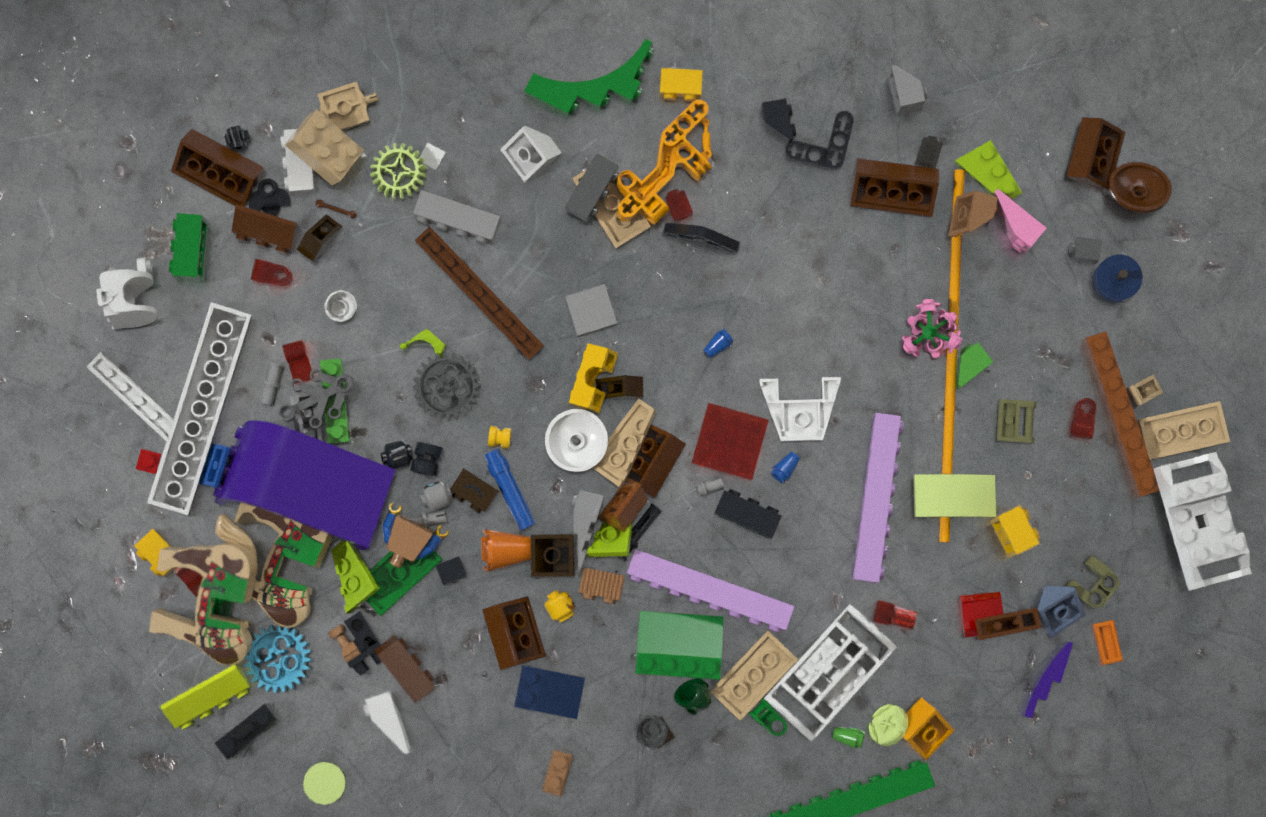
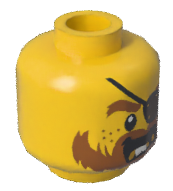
M557 589L547 595L548 600L544 603V606L552 620L562 622L574 615L573 611L576 606L568 592L562 591L559 593Z

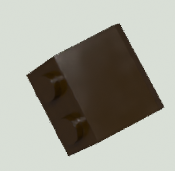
M531 535V577L574 578V535Z

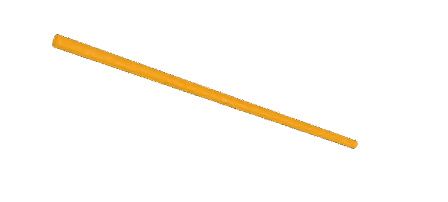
M961 169L954 170L953 211L956 196L964 194L965 170ZM962 234L952 237L949 313L954 312L957 316L955 321L957 329L953 331L954 333H957L959 324ZM949 348L947 349L942 474H952L957 349H954L950 354L948 353ZM940 517L939 542H950L951 517Z

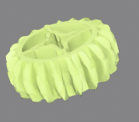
M394 143L393 150H390L387 145L385 146L387 151L385 154L381 150L378 151L381 158H373L378 163V165H371V169L377 170L370 173L371 177L376 178L373 184H380L377 189L379 192L385 189L384 195L386 197L390 192H392V199H396L397 193L400 194L401 199H404L405 192L411 197V189L415 192L419 191L416 184L424 185V182L419 179L426 178V174L420 172L427 169L426 165H420L424 162V158H417L420 154L419 151L411 154L413 151L412 146L405 150L404 143L401 144L400 149ZM398 156L394 164H386V166H384L387 160H389L392 157ZM404 157L409 158L415 164V171L404 166ZM401 165L403 172H400L398 177H396L394 170H398V167ZM382 172L393 176V186L383 180ZM413 177L408 184L399 187L404 178Z

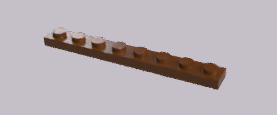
M430 226L415 239V242L529 361L544 347L533 333Z

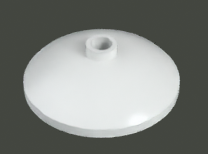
M571 409L564 411L551 421L546 430L545 447L549 457L557 466L567 471L582 472L593 468L602 460L607 450L608 436L604 424L596 415L586 410ZM575 438H579L581 440V443L578 446L573 444V440Z

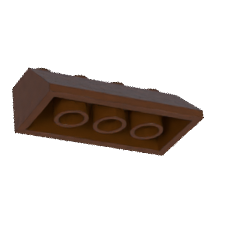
M191 129L180 140L171 168V172L234 206L237 204L246 207L264 170L263 166L194 129Z
M857 158L850 206L932 217L939 186V169Z

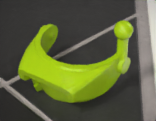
M429 329L421 331L410 341L408 340L406 343L400 344V349L405 350L414 341L425 340L432 345L435 354L437 353L440 358H443L446 344Z

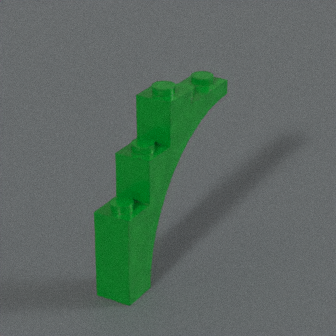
M645 38L640 48L626 63L609 74L596 79L580 82H563L533 73L524 89V95L566 117H569L570 113L574 114L579 106L577 100L600 111L602 106H607L611 98L609 93L632 104L633 100H638L642 93L640 88L641 82L636 80V77L640 79L645 69L642 67L645 60L649 61L653 55V42Z

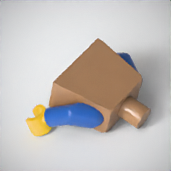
M390 503L389 514H387L383 524L384 541L388 544L387 549L394 552L390 561L392 565L401 568L405 559L410 561L423 559L433 553L441 540L448 535V530L445 534L439 533L442 525H439L433 531L400 515L401 505L397 511H393V503Z

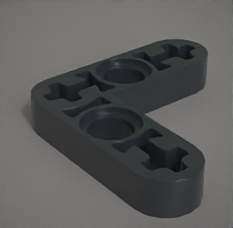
M841 111L836 115L828 148L800 141H791L785 148L786 157L792 161L829 170L840 169L844 163L854 122L853 115L848 111ZM846 116L850 123L845 124L844 131H835L836 128L840 130L841 121L838 119ZM837 135L843 136L845 144L842 146L835 145L834 137ZM797 146V150L803 152L804 148H808L805 153V159L801 158L802 153H796L793 156L791 155L792 152L788 149ZM812 150L818 151L820 159L812 161L808 156L809 152ZM835 150H843V153L839 152L837 156V160H839L840 163L838 162L836 163V165H832V161H830L829 158H833Z
M665 223L663 234L667 236L701 240L731 253H738L740 246L739 241L703 226Z

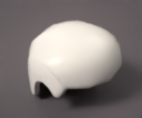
M339 290L334 291L327 297L324 308L326 315L332 321L341 323L353 317L357 309L355 297L350 292Z

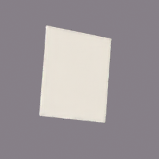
M427 143L420 157L424 158L423 164L436 170L446 152Z

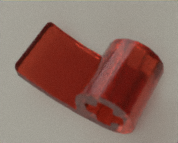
M303 339L282 345L292 379L298 378L302 381L311 379L310 372L312 368Z
M175 567L173 572L197 597L203 575L190 568Z

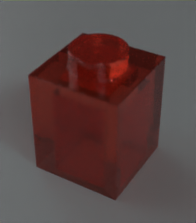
M675 189L667 193L668 196L665 197L664 201L670 209L669 213L673 223L693 216L692 208L684 190L679 191V189Z

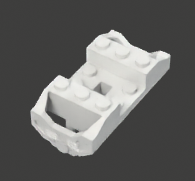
M1217 452L1154 468L1188 591L1252 574L1249 549L1244 532L1236 534L1225 496V493L1231 491L1226 470L1220 462ZM1206 461L1210 462L1213 474L1173 484L1171 471ZM1237 556L1240 565L1239 571L1203 580L1197 569V566Z
M849 604L764 699L812 742L897 647L882 632L878 631L879 629L872 622H868L866 617ZM853 617L883 644L879 658L872 654L867 646L861 643L855 635L849 633L839 622ZM834 667L836 671L830 677V679L832 680L830 681L822 673L824 672L827 675ZM780 686L821 723L807 729L776 700Z

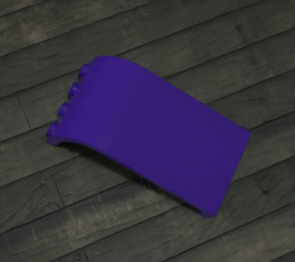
M250 420L245 422L242 427L238 426L234 436L237 440L235 446L232 445L228 454L230 460L228 465L224 467L221 485L219 484L213 493V496L216 497L214 503L223 505L226 502H239L252 505L353 543L358 549L365 550L369 548L395 469L274 423Z

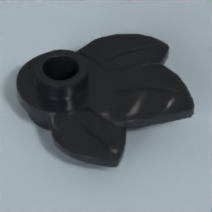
M269 178L262 180L258 185V190L252 193L249 198L250 209L257 211L262 209L264 213L278 216L280 205H290V197L287 191L279 188L276 181ZM267 186L272 187V191L269 193L265 192Z

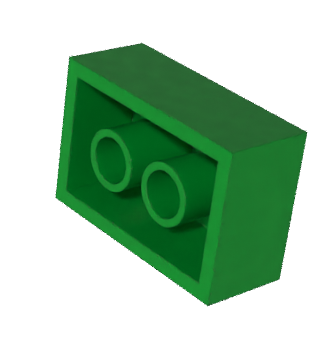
M177 213V218L173 219L172 230L175 231V239L171 240L170 249L173 252V260L169 261V272L179 282L203 283L208 221L203 215Z

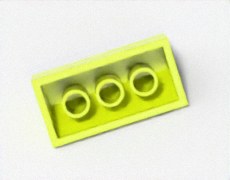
M234 664L164 703L160 708L175 729L181 727L184 730L193 725L192 720L198 717L202 720L211 715L210 710L217 706L219 709H222L229 705V700L237 696L239 699L249 693L248 689L252 686L241 666Z

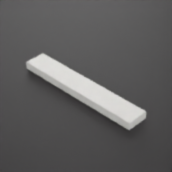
M100 352L87 368L167 442L174 419L109 358Z

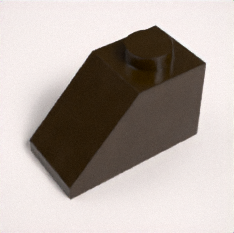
M326 214L305 233L297 250L314 262L324 253L343 226Z
M622 375L596 379V389L606 393L604 400L643 398V377Z

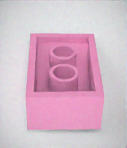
M997 189L992 196L998 197L996 213L1009 241L1012 243L1011 246L1020 253L1023 251L1026 254L1046 230V227Z

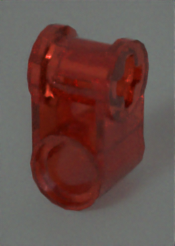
M255 259L250 280L279 286H287L291 283L293 279L292 272L285 266ZM282 272L285 273V278L282 277L280 280V278L277 277L278 274H282Z
M1084 398L1076 403L1071 425V436L1086 439L1093 438L1096 403L1092 399ZM1085 403L1090 407V410L1086 411V413H1084V409H1081V406Z

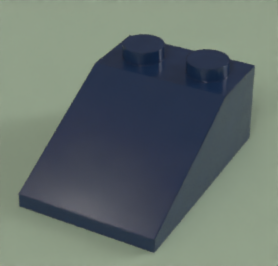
M522 665L514 707L577 719L585 678Z

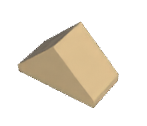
M1154 375L1126 389L1129 399L1135 408L1164 393Z

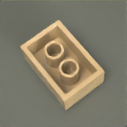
M317 109L307 115L285 144L287 148L330 185L341 181L364 151Z

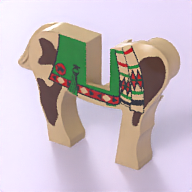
M240 503L234 522L245 526L250 524H267L279 533L266 559L261 581L255 579L252 598L279 626L287 628L296 627L303 623L310 614L309 594L312 595V588L277 576L282 566L283 558L285 556L320 568L333 536L264 509Z
M220 514L217 519L215 533L225 543L212 546L199 544L186 548L166 547L160 549L157 570L166 571L175 567H186L203 575L197 596L195 621L159 608L152 611L149 632L166 633L177 639L188 641L217 663L230 666L240 663L251 649L252 637L247 630L249 623L246 620L212 614L211 608L214 606V601L212 600L217 598L242 604L251 601L257 573V554L254 543L248 534L226 514Z

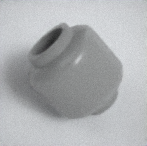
M442 481L424 486V494L420 495L424 507L428 506L431 511L448 507L450 500L453 499L448 484L444 485Z

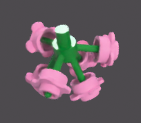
M934 299L923 300L922 304L916 305V308L921 309V312L916 316H910L907 320L912 327L911 332L914 335L910 337L904 335L902 337L904 350L908 354L912 353L915 357H918L920 355L919 350L922 349L921 341L925 338L928 340L923 348L926 352H930L933 358H939L940 353L948 348V353L950 354L954 349L958 350L961 346L962 338L959 337L960 330L957 333L953 332L957 329L955 325L956 314L941 309L938 312L937 325H933L931 315L937 314V307H941V303H935ZM940 328L943 331L950 330L952 332L945 336L938 333V329ZM919 333H922V335L919 338L915 336Z

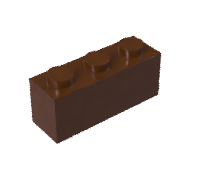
M394 634L377 647L375 652L413 702L416 703L435 688L432 683L434 678L428 670L423 671L419 665L422 663L415 653L412 656L407 651L410 647L403 638L398 639Z

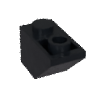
M786 98L762 102L761 111L764 127L787 143L793 141V136H796L795 124L790 122L789 116H793L791 104H787Z

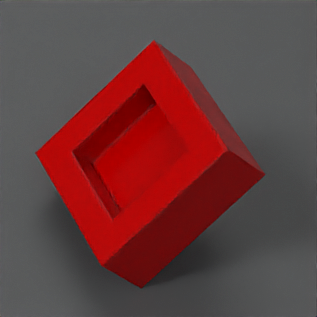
M141 449L136 469L156 474L162 454Z

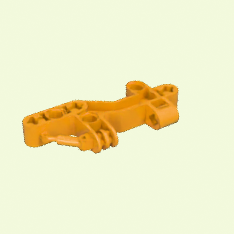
M700 99L693 101L662 132L659 139L656 168L643 180L639 179L629 170L622 171L619 174L616 187L625 196L616 211L619 220L628 222L640 212L649 222L655 225L670 210L668 205L657 194L671 182L675 168L680 167L684 169L696 181L701 180V175L704 176L706 170L710 171L712 169L711 164L708 162L712 152L711 136L708 133L710 121L706 118L709 108L705 101ZM698 109H701V110H702L701 113H700V112L697 113V114L694 116V118H692V115H693V113H694L695 110H698ZM679 122H686L689 128L682 129L679 126ZM700 123L704 126L702 153L686 139ZM675 132L676 135L674 136L673 141L670 140L669 142H667L666 138H670ZM686 150L689 153V157H682L679 151ZM692 158L696 159L697 161H693L691 166L689 163ZM628 178L632 184L625 186L622 184L621 179ZM632 202L633 206L630 212L623 213V209H627Z

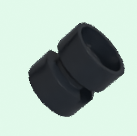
M417 442L414 452L417 457L412 460L410 471L437 477L439 468L437 461L441 459L443 448ZM424 455L431 456L430 460L423 459Z

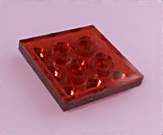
M708 403L691 464L752 481L769 420Z

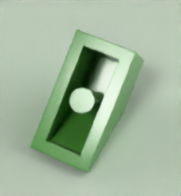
M978 342L975 345L969 343L961 350L963 354L959 357L956 382L958 389L994 362Z

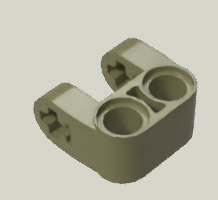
M1091 555L1085 562V565L1099 576L1098 580L1089 591L1074 580H1071L1066 587H1074L1080 601L1088 607L1095 609L1102 607L1119 587L1120 581L1111 569ZM1106 577H1110L1113 580L1111 588H1107L1104 585ZM1093 593H1097L1100 596V602L1097 605L1091 602L1090 598Z

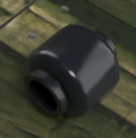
M404 441L385 444L384 452H381L383 465L387 464L392 469L409 466L410 461L413 460L410 445Z

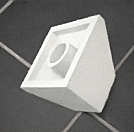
M523 126L500 149L524 182L545 169L562 154L550 136L527 126Z

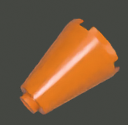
M489 529L482 531V533L486 534V537H481L482 561L487 563V566H483L485 572L531 560V537Z

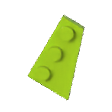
M991 140L954 161L958 166L966 170L972 178L981 183L992 195L997 189L1011 200L1022 194Z
M603 521L600 529L594 535L595 539L592 546L586 552L587 556H629L633 521L625 532Z
M342 540L331 549L336 574L339 575L342 587H340L341 595H344L346 606H344L345 613L350 614L380 589L355 545Z

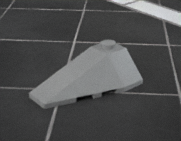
M580 490L579 495L574 494L571 503L572 506H575V578H579L604 501V496Z

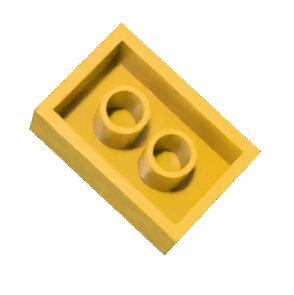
M1021 505L990 520L1008 558L1040 544L1038 541L1040 535L1035 527H1031L1028 521L1031 519L1026 508L1022 509Z

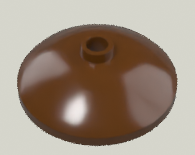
M1129 162L1119 166L1113 171L1109 181V190L1115 201L1124 208L1135 212L1147 213L1161 209L1167 204L1172 193L1171 182L1166 174L1159 168L1143 162Z

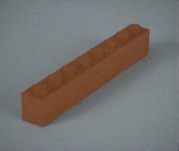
M1107 332L1086 337L1083 343L1135 496L1139 498L1158 492L1160 490Z

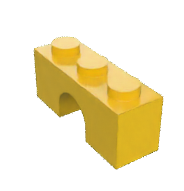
M587 344L580 369L576 375L574 387L570 393V404L578 408L600 413L606 393L596 389L595 379L602 372H613L618 353L606 347Z

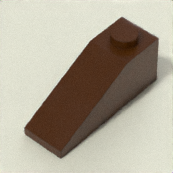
M1037 607L975 619L978 640L1041 628Z

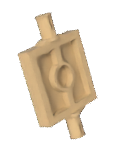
M357 81L317 94L320 101V112L341 131L370 122L367 104L378 101L376 93L364 97L360 92Z

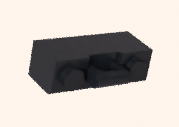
M263 704L214 744L227 760H231L278 723L280 719L268 704Z

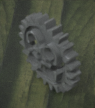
M444 352L443 358H440L436 353V360L433 361L428 357L429 364L427 365L422 362L421 365L424 369L416 370L420 377L413 378L414 381L418 382V385H414L413 389L419 390V392L414 394V397H421L417 404H425L423 411L425 412L430 409L431 417L438 413V419H441L442 415L445 414L447 420H449L450 414H453L457 419V412L460 411L465 415V407L470 410L472 409L469 404L470 401L477 402L473 395L480 394L479 391L475 390V387H479L481 384L474 380L479 378V375H472L476 368H468L470 361L468 360L463 363L462 355L457 360L455 359V353H452L450 358L447 357L446 352ZM447 366L454 367L457 375H459L462 367H464V376L471 378L470 380L462 379V384L467 386V391L462 395L457 394L455 387L458 385V382L456 381L450 385L451 390L443 389L438 393L439 396L446 395L449 397L447 405H439L437 397H434L430 405L429 396L423 394V392L430 393L432 390L426 385L427 379L434 377L438 380V385L435 387L437 391L443 387V381L449 383L455 379L454 376L447 377L444 374V369Z

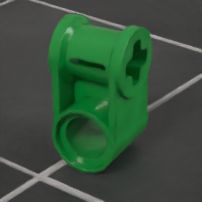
M764 698L761 699V703L753 712L750 711L748 713L773 736L779 737L785 734L787 730L786 721ZM775 721L782 722L784 725L783 731L780 733L774 732L771 727L772 723Z

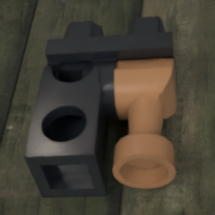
M359 611L344 621L355 640L350 642L343 634L346 630L342 624L332 629L328 634L331 639H337L342 648V656L348 666L354 668L361 676L370 670L364 661L366 658L371 656L376 665L382 661L375 652V649L381 643L363 613Z

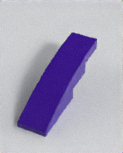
M1066 642L1058 650L1038 677L1022 713L1023 717L1033 718L1038 699L1047 701L1052 682L1061 683L1072 649V642Z

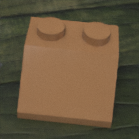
M976 190L956 196L948 236L954 237L972 232L992 219L997 212L998 206L996 203L998 197Z

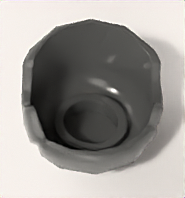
M655 715L645 716L638 721L635 727L636 740L645 749H657L667 738V727L659 717Z

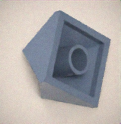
M1045 586L1037 610L1042 625L1049 636L1053 637L1085 617L1086 613L1074 587Z

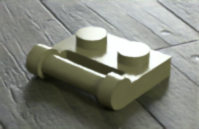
M999 399L996 441L1034 444L1033 420L1037 402ZM1020 407L1026 408L1024 436H1019Z

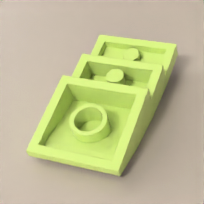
M914 475L915 517H996L995 475Z

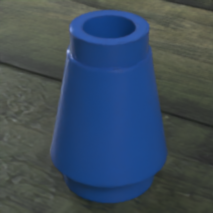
M723 328L721 331L718 330L703 350L712 359L731 347V343L735 340Z
M790 452L772 467L771 475L781 483H785L786 480L789 481L800 461L799 456Z

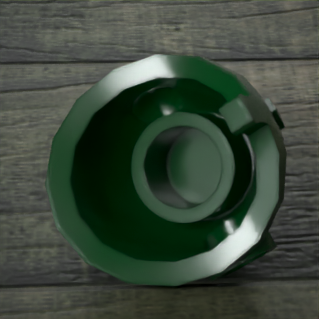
M700 678L684 682L675 691V702L681 707L686 708L688 713L696 715L698 711L705 710L711 705L712 701L708 690L709 684Z

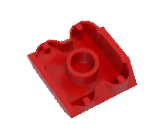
M1000 592L960 596L961 625L965 638L978 636L975 619L1003 614Z

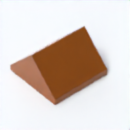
M638 482L624 484L622 489L619 488L598 518L625 532L648 500L641 484Z

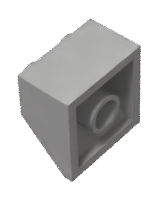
M896 65L891 66L888 77L897 114L922 109L925 99L928 98L926 87L922 86L919 79Z

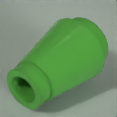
M835 727L834 740L854 749L856 747L862 748L865 737L864 731H860V728Z

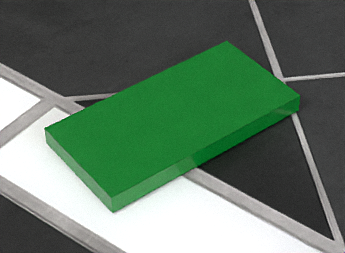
M390 551L369 570L380 590L366 601L382 617L436 567L435 565L443 561L436 551L423 559H415L414 561L405 559L401 568L390 563L394 552Z

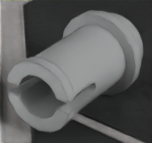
M720 476L705 482L699 481L700 483L696 484L699 495H704V497L709 493L724 489Z

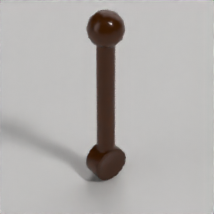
M321 199L315 202L318 208L325 207L349 215L350 218L357 216L354 210L347 211L326 204Z

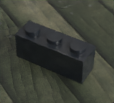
M724 490L714 515L771 540L782 515L778 514L779 510L768 506L767 509L759 506V501L750 497L748 500L740 497L741 493L735 490Z

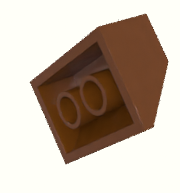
M1082 117L1067 177L1081 184L1110 191L1109 181L1118 163L1125 131L1102 118Z
M236 204L231 232L236 235L237 240L248 242V239L256 241L255 245L263 248H267L268 245L276 247L275 251L287 254L288 251L294 252L301 230L296 222Z
M651 424L625 483L638 482L641 484L645 494L655 498L686 444L671 433Z
M528 596L482 609L500 670L546 657Z

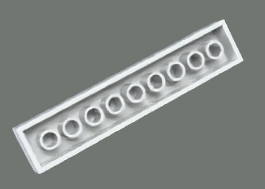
M211 302L147 504L186 516L189 515L251 319L250 314Z

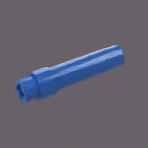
M499 448L485 454L484 457L488 463L487 468L491 476L495 478L520 530L522 531L536 524L510 471L511 467L506 457H503Z

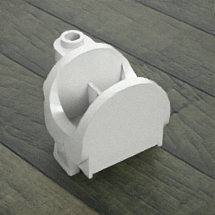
M146 257L137 259L138 271L122 269L106 271L100 274L101 289L98 288L96 290L98 306L100 308L103 307L104 316L112 324V330L144 326L158 318L157 310L154 307L135 305V298L154 283L153 276L150 274L152 272V264L150 260H146Z

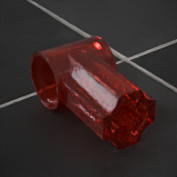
M878 600L873 621L913 630L917 612Z

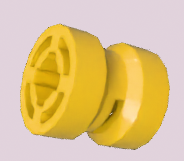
M490 426L488 446L495 447L501 444L502 448L509 449L511 428L505 427L501 431L497 426Z

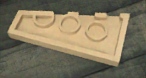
M638 399L608 438L604 457L592 469L622 489L655 417L656 410Z

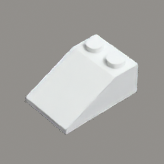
M386 692L366 699V704L363 705L366 716L371 717V720L405 754L411 753L412 750L393 692Z

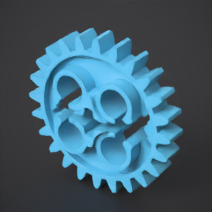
M269 625V631L261 628L262 635L254 633L256 640H252L250 653L244 658L249 660V663H246L244 667L251 669L247 672V675H254L251 682L259 681L258 688L265 686V691L270 692L273 687L274 693H278L280 688L282 692H287V686L290 689H295L294 682L301 685L300 677L307 678L304 670H311L306 663L312 661L311 658H307V654H310L312 650L305 649L309 642H301L304 635L296 636L298 633L297 629L290 632V628L285 627L283 630V627L277 625L276 630L273 625ZM281 639L286 640V647L293 648L296 641L295 649L302 654L286 655L281 657L279 662H272L267 665L269 668L275 667L277 669V676L274 679L270 677L269 670H262L260 672V668L254 665V663L263 664L264 662H271L277 658L276 655L286 654L288 650H280L278 646ZM263 649L268 651V656L265 660H262L260 657V652ZM291 657L296 660V665L292 669L288 667V660Z

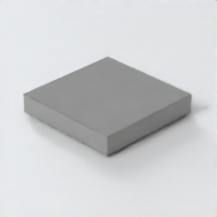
M605 284L565 296L577 336L617 325Z

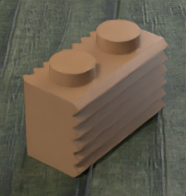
M583 568L579 593L583 594L582 598L595 600L596 596L603 598L605 603L615 604L616 601L621 599L625 576Z
M554 750L552 751L553 755H551L552 759H550L551 763H549V771L546 772L547 775L545 776L546 779L544 780L545 783L543 784L542 791L562 796L573 755Z

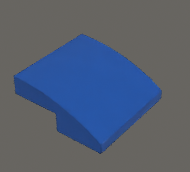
M218 444L210 445L199 484L218 488L230 447Z

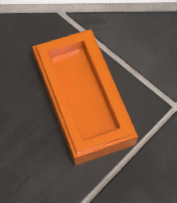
M1114 620L1092 624L1101 665L1123 661Z

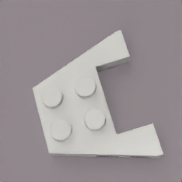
M822 377V399L779 400L778 379H759L761 390L781 442L823 440L841 377Z

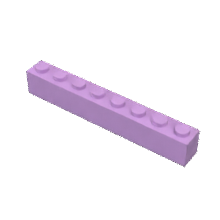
M882 413L874 414L852 580L879 583V580L884 578L885 567H882L881 564L882 558L886 559L887 546H884L885 537L889 538L890 525H887V518L892 516L893 504L889 503L890 496L895 494L896 484H893L892 480L893 475H897L898 463H895V457L900 454L901 442H897L898 434L903 432L904 422L900 421L901 416Z
M636 549L627 574L631 575L630 579L642 583V580L650 582L649 586L661 590L664 587L670 589L669 593L678 597H681L682 594L690 596L689 601L701 604L702 601L709 603V608L720 612L722 608L729 610V615L739 619L743 615L749 618L748 622L759 626L761 622L768 624V629L778 633L781 632V629L784 631L787 629L794 609L793 605Z

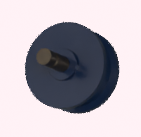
M1116 254L1106 258L1097 267L1093 281L1097 293L1103 299L1119 303L1130 299L1138 292L1142 285L1143 275L1139 264L1133 258L1127 255Z

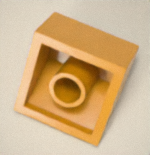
M921 697L906 713L909 724L907 732L902 739L926 761L955 730L933 706Z

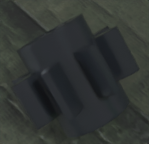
M233 126L226 130L227 134L223 137L225 146H230L232 150H240L247 146L246 142L250 139L248 130H243L241 126Z

